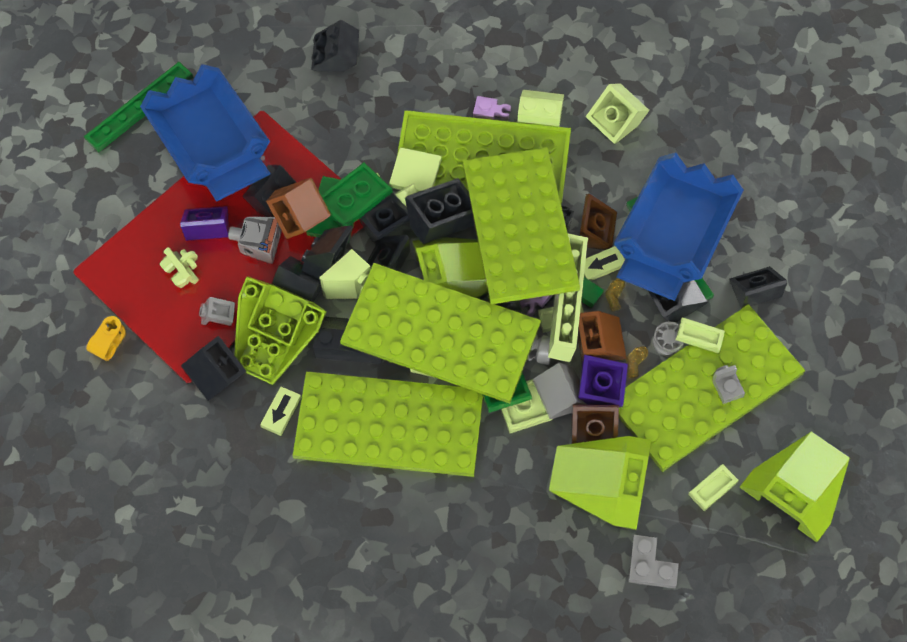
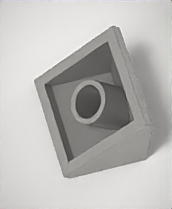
M558 363L533 378L534 385L549 419L572 413L573 405H587L578 398L580 380L573 366Z

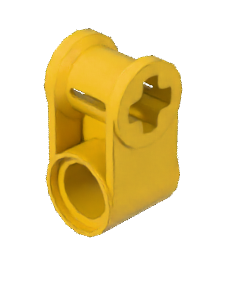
M115 316L105 318L96 333L90 338L86 348L87 351L105 361H109L126 336V329L120 319Z

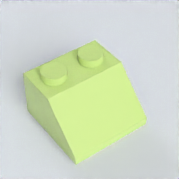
M621 83L609 84L586 115V118L616 144L638 127L649 112V109Z
M523 90L519 103L518 123L560 127L564 94Z
M351 249L320 276L323 296L326 299L359 298L371 270L370 265Z

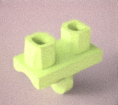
M169 247L163 251L166 257L159 264L169 274L175 268L178 270L171 278L177 287L182 288L189 282L195 284L199 281L190 269V267L192 269L197 267L195 261L198 255L194 251L187 252L183 249L179 254L177 251L173 252Z

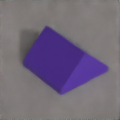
M228 206L185 210L180 222L185 240L228 237Z
M584 355L578 398L587 405H619V407H623L628 364Z

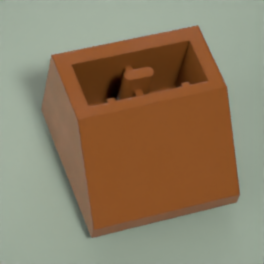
M312 178L277 189L266 201L286 239L305 233L331 215Z
M601 311L580 313L577 337L582 363L584 355L612 361L627 358L619 317Z

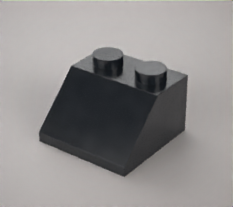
M347 225L327 229L320 237L316 236L311 245L312 249H307L301 261L304 262L302 272L320 280V276L344 256L353 227Z

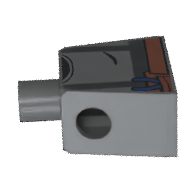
M246 217L242 228L230 227L228 238L238 241L240 253L273 264L282 230L275 217Z

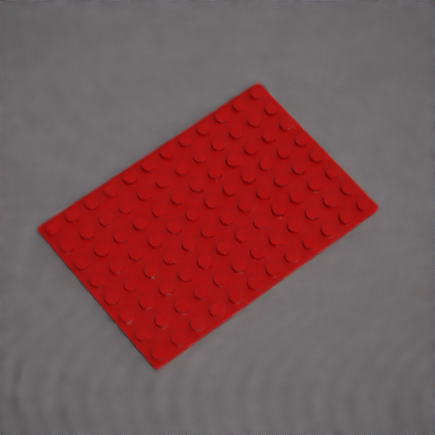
M259 111L253 116L270 140L262 155L265 156V160H262L266 167L268 165H281L296 182L312 178L318 190L322 176L341 179L265 111ZM183 176L73 271L74 275L186 383H191L192 380L182 369L181 365L217 336H220L228 348L235 343L238 297L246 277L272 284L278 266L290 256L301 261L305 251L312 249L311 245L315 237L308 236L306 232L287 239L284 233L281 232L274 262L270 264L240 253L238 241L230 240L228 237L185 240L180 222L184 211L187 209L228 206L229 229L230 227L242 228L246 217H265L242 197L251 185L216 202L207 186L188 183L185 176ZM359 219L354 223L351 238L363 228ZM169 247L173 252L177 251L179 254L181 250L185 249L187 252L194 251L198 255L195 261L197 267L195 269L190 267L199 279L197 283L189 282L182 288L177 287L173 283L171 278L178 270L175 268L169 274L159 264L166 257V254L163 252L166 248ZM209 297L235 302L233 323L229 326L209 321L206 325H202V317L199 316L201 304H204Z

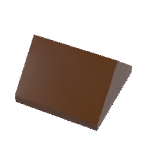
M589 193L585 196L580 236L588 238L587 248L610 249L613 246L617 211Z
M573 405L571 416L572 444L617 438L619 405Z

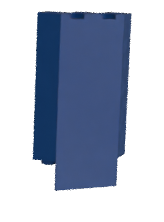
M202 64L193 81L175 77L167 94L149 90L140 108L188 183L207 186L216 202L271 174L260 159L270 140L219 68Z
M676 152L659 157L614 241V245L625 258L616 278L675 301L684 282L702 279L744 191L735 176L732 174L715 179L705 163L687 168Z

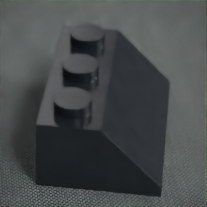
M459 178L408 195L405 198L411 229L422 244L475 225L469 192Z
M324 317L319 332L315 335L313 349L315 358L382 364L381 358L341 345L340 340L348 324V318Z

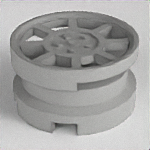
M668 321L661 323L656 328L653 347L660 355L671 357L683 349L684 342L675 340L677 328H679L678 323Z

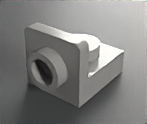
M209 297L204 304H201L199 309V316L202 317L201 324L206 325L211 321L230 326L233 323L235 302Z
M728 365L722 366L714 373L712 382L723 404L742 398L745 395L736 375V365L730 367Z

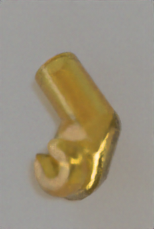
M621 279L612 281L605 291V296L612 312L621 309L618 297L625 288V282Z
M637 347L627 355L626 364H628L627 373L629 378L639 376L638 365L649 353L646 347Z

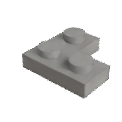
M634 535L629 582L676 589L679 564L655 560L657 538Z

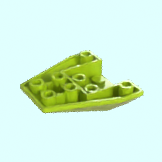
M442 237L426 244H422L419 239L412 241L423 280L478 299L488 294L478 240Z
M246 277L238 297L234 356L246 370L245 373L274 385L319 332L327 311L314 302L276 285Z
M811 431L755 467L741 484L740 488L758 501L763 496L800 522L798 530L815 542H818L831 524L850 458Z
M625 436L557 446L549 491L613 526L637 530L652 440Z

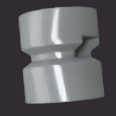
M536 335L527 358L528 361L536 359L537 363L550 365L551 358H548L550 336L542 335L538 337Z

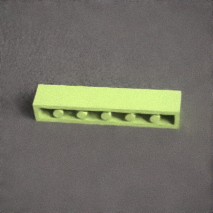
M568 234L580 283V291L555 294L548 358L567 362L571 361L577 346L588 242L587 237Z

